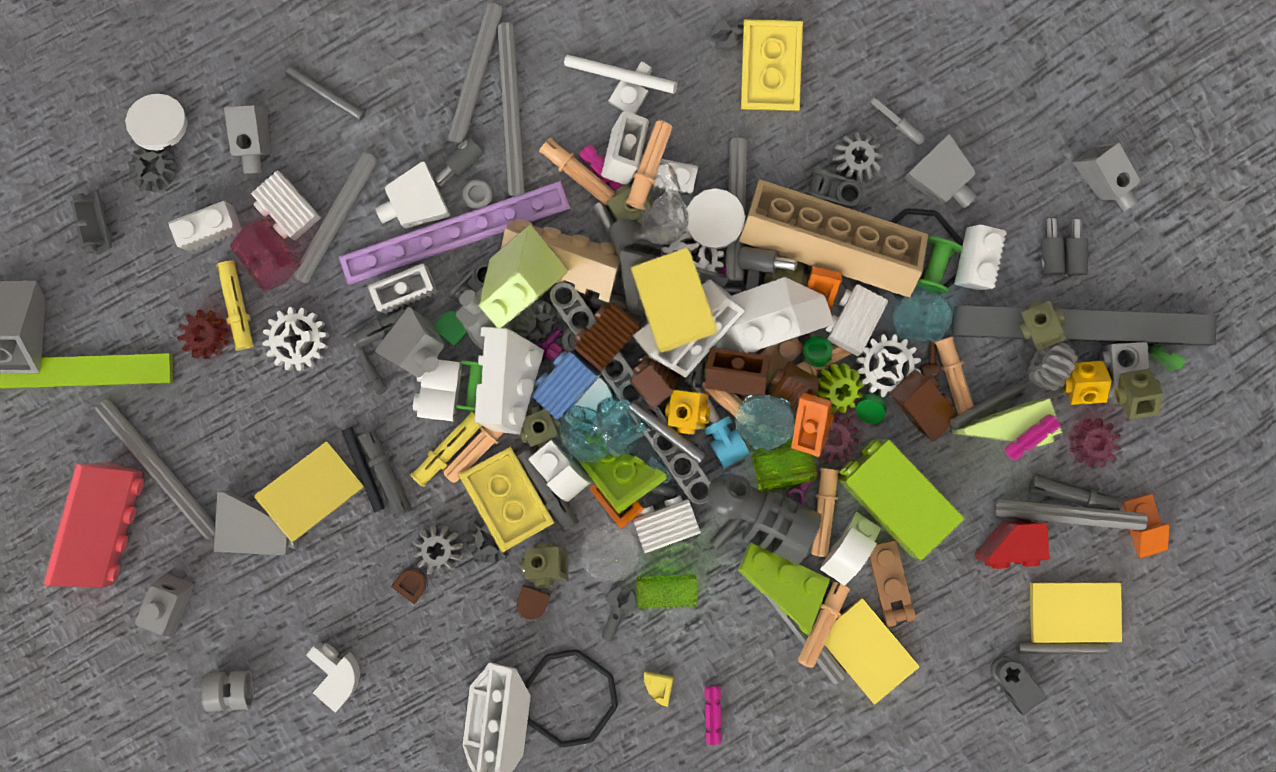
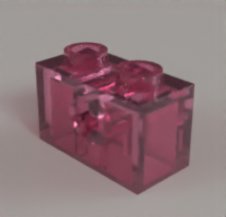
M266 218L244 226L229 245L264 293L286 283L300 267V263Z

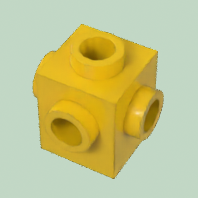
M1104 361L1075 363V369L1070 374L1071 378H1067L1065 384L1061 386L1063 393H1067L1071 405L1107 403L1112 380Z
M674 390L665 410L668 426L677 427V432L684 434H695V429H705V424H708L711 414L710 406H707L709 394Z

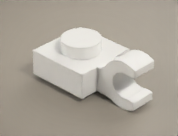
M641 61L635 72L650 75L652 67ZM621 80L608 102L623 112L627 111L636 115L649 91L641 85Z

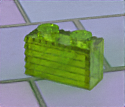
M792 440L786 441L784 443L785 446L773 448L771 444L757 447L755 449L756 452L751 453V463L757 489L763 492L767 487L774 490L816 481L817 470L813 455L792 449Z
M696 576L637 577L638 608L640 610L643 608L647 610L649 607L651 609L655 607L666 609L667 606L670 609L673 606L676 608L679 606L690 608L691 605L695 608L698 605Z

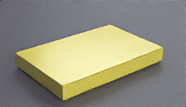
M744 19L740 110L800 111L803 21Z
M688 247L631 267L660 353L718 333Z
M326 441L255 494L254 497L291 543H293L362 490L364 486Z
M511 446L459 474L461 482L502 553L554 524L553 519Z
M1030 582L1031 642H1122L1121 583Z
M863 598L858 599L846 609L840 618H836L824 644L874 705L920 667Z

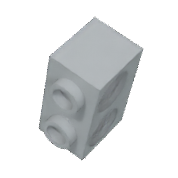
M1147 342L1102 346L1103 351L1100 352L1099 361H1104L1112 380L1107 404H1118L1115 399L1114 389L1118 386L1120 373L1149 369ZM1121 351L1127 355L1128 359L1124 367L1118 362V354Z

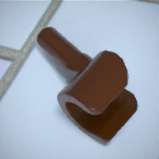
M929 339V364L920 365V371L923 375L929 373L936 378L940 372L939 365L936 362L935 342L937 339Z

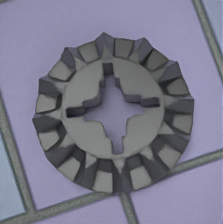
M142 147L138 151L133 152V157L128 162L130 166V173L128 175L132 178L135 185L146 191H160L171 184L176 175L175 159L165 148L156 151ZM157 160L155 167L160 175L152 172L146 175L148 168L145 166L144 161L154 163Z
M543 300L529 304L516 319L515 333L533 344H536L540 338L546 340V334L554 331L552 325L558 321L555 316L557 310L549 302ZM535 318L539 320V325L537 327Z
M482 517L476 520L467 533V546L472 555L482 562L496 563L504 559L511 552L512 548L502 553L500 549L491 544L483 549L481 548L485 541L481 530L491 534Z

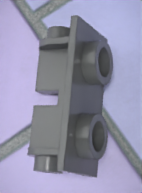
M95 190L86 197L84 193L72 195L73 200L70 203L75 222L86 221L87 226L77 227L81 248L85 249L86 254L96 252V255L112 247V233L107 227L105 204L100 198L99 190Z

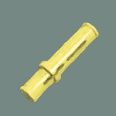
M230 260L216 264V267L218 268L228 313L226 322L228 326H231L235 350L239 351L254 347L248 323L251 321L250 314H246L235 266L236 262Z
M471 411L434 451L430 450L427 453L428 457L410 474L420 486L425 487L441 468L444 470L448 466L446 463L479 430L482 425L475 422V413Z

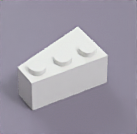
M712 280L705 282L702 287L718 333L661 353L658 350L650 323L633 335L649 356L685 378L745 311L725 289Z
M481 327L480 336L484 337L483 356L479 355L478 365H483L482 383L477 384L475 422L492 431L520 434L544 350L507 328Z

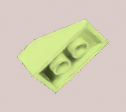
M1037 399L977 419L958 430L954 428L951 430L955 435L1016 442L1017 437L1033 425L1040 424V420L1045 416L1053 415L1056 417L1050 399ZM1059 428L1052 434L1048 433V437L1036 446L1054 442L1053 436L1061 434V429Z

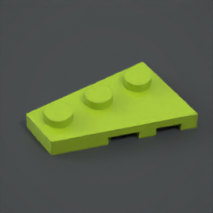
M590 431L568 447L571 455L618 514L667 479L664 472L657 468L653 469L640 458L633 457L620 450L619 446L593 431Z
M748 543L738 571L761 593L766 594L779 606L778 609L792 618L799 625V629L805 634H810L830 579L800 564L796 565L753 543Z

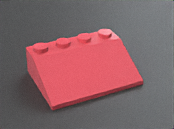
M112 462L76 464L43 585L102 588L112 585L117 580L121 566L118 564L119 558L128 544L127 529L129 524H132L136 515L135 500L141 494L144 486L142 470Z

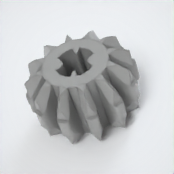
M859 132L854 134L853 140L847 135L844 136L842 139L844 145L837 144L834 148L839 154L833 156L832 161L841 163L836 168V173H841L845 170L847 172L844 176L845 178L850 179L854 175L855 181L859 183L862 182L863 176L867 180H871L873 178L872 171L878 172L881 169V166L876 161L882 160L883 154L874 153L880 147V144L877 142L871 146L869 142L872 136L869 134L863 141H861ZM857 152L862 154L859 164L854 162V155Z
M1059 342L1035 352L1033 359L1029 361L1030 367L1027 370L1029 380L1033 381L1040 388L1052 391L1057 390L1059 386L1065 384L1067 378H1071L1070 374L1075 369L1074 364L1077 361L1075 350L1070 348L1068 344Z
M437 525L431 526V535L423 529L420 531V535L424 541L415 539L413 542L421 550L414 551L412 555L413 557L422 556L423 560L417 564L419 568L423 567L426 563L429 564L427 574H432L437 566L439 575H444L445 565L450 570L456 568L455 563L451 559L457 561L462 559V555L454 552V550L463 548V543L453 544L452 541L459 534L454 532L448 537L449 527L446 525L443 526L440 534ZM440 543L443 545L441 549H445V552L436 557L433 555L435 550L431 551V546Z

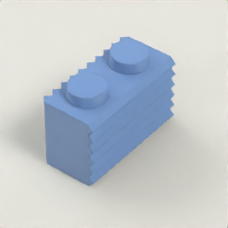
M576 350L569 353L566 351L562 352L553 362L556 368L549 375L544 373L534 384L537 389L532 394V397L557 420L565 417L602 375Z

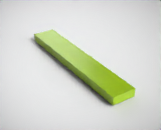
M173 354L41 358L39 373L0 374V389L173 383Z

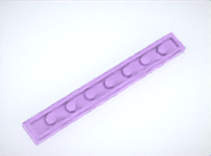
M561 181L526 192L523 195L515 196L339 256V260L348 285H353L504 233L510 220L523 219L534 223L569 211L570 207Z

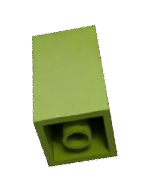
M872 439L860 450L863 455L858 460L853 461L851 459L840 469L839 472L842 475L838 478V481L911 557L922 561L965 518L889 439H877L875 441Z

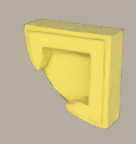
M644 670V683L648 693L657 703L668 707L673 676Z

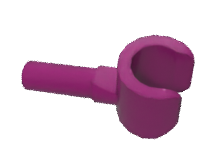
M558 328L541 345H537L544 350L541 363L546 360L545 353L550 344L562 333Z
M815 469L799 486L791 487L787 492V497L793 492H799L801 498L797 502L802 504L805 498L804 493L820 475V472Z

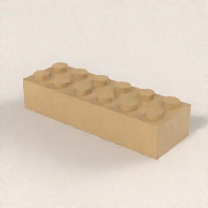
M759 179L739 242L760 249L779 251V256L796 259L810 266L840 272L843 276L910 297L923 271L928 234Z

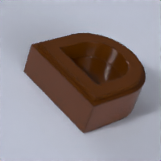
M409 568L398 576L391 588L413 604H416L427 588V577L421 570Z
M523 585L517 600L519 614L530 620L539 618L545 612L551 594Z

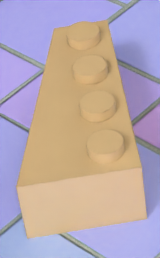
M523 219L510 220L504 231L501 249L530 224L532 225V223ZM532 226L569 271L556 282L557 284L564 281L571 282L575 285L574 290L584 294L588 290L600 293L599 299L609 302L621 265L620 258L612 243L602 242L598 244L589 241V238L583 235L569 236L561 234L560 230L553 227H544L542 229Z

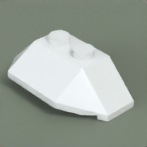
M783 277L732 295L745 311L716 343V347H720L722 350L726 348L727 350L732 349L733 351L738 350L745 353L750 351L751 353L833 325L834 321L825 295Z
M488 663L485 670L470 685L463 748L472 772H513L523 757L531 696L516 668Z

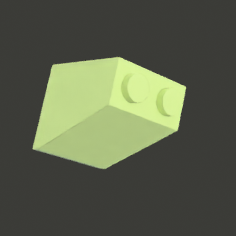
M531 224L489 260L479 306L498 329L569 272Z

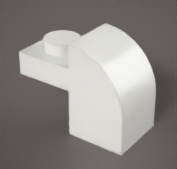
M553 439L549 440L528 459L546 479L547 486L566 502L570 501L592 482L575 458L569 459Z
M856 512L851 517L842 537L830 548L820 570L845 586L859 572L877 544L875 540L881 528Z
M319 642L311 648L306 656L325 671L328 676L313 694L336 713L356 690L360 680V669L357 660L350 652L340 660L337 657L339 653L335 648L327 643L323 645Z

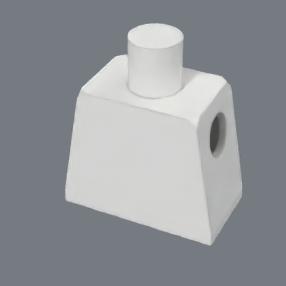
M425 161L386 185L385 191L390 201L375 207L382 224L398 217L400 224L404 228H411L451 217Z

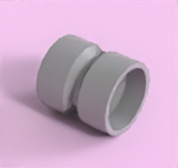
M250 670L232 671L229 676L225 672H209L205 674L202 683V701L205 711H225L228 706L231 710H248L252 707L254 681Z

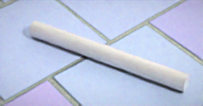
M568 54L564 60V65L567 67L673 94L677 89V82Z

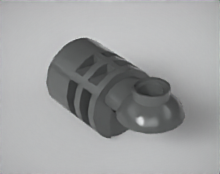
M722 474L713 479L709 485V501L716 512L723 517L730 519L742 518L749 522L747 529L743 532V539L796 565L804 559L818 533L822 520L820 513L768 487L761 492L751 487L748 479L741 475Z

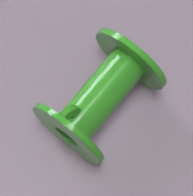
M928 236L927 243L933 245L934 248L924 279H919L916 286L929 291L948 294L950 290L940 284L949 257H952L954 252H962L963 247L943 238Z
M461 361L460 364L471 366L466 406L455 405V408L475 410L477 384L482 383L483 365H478V362Z

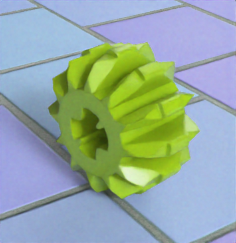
M830 363L829 371L820 369L823 376L818 378L820 380L818 392L815 396L832 401L830 413H835L837 410L840 413H846L847 405L856 408L855 398H863L862 393L858 391L864 386L862 381L858 379L860 377L859 373L855 369H850V366L845 363H841L840 366Z

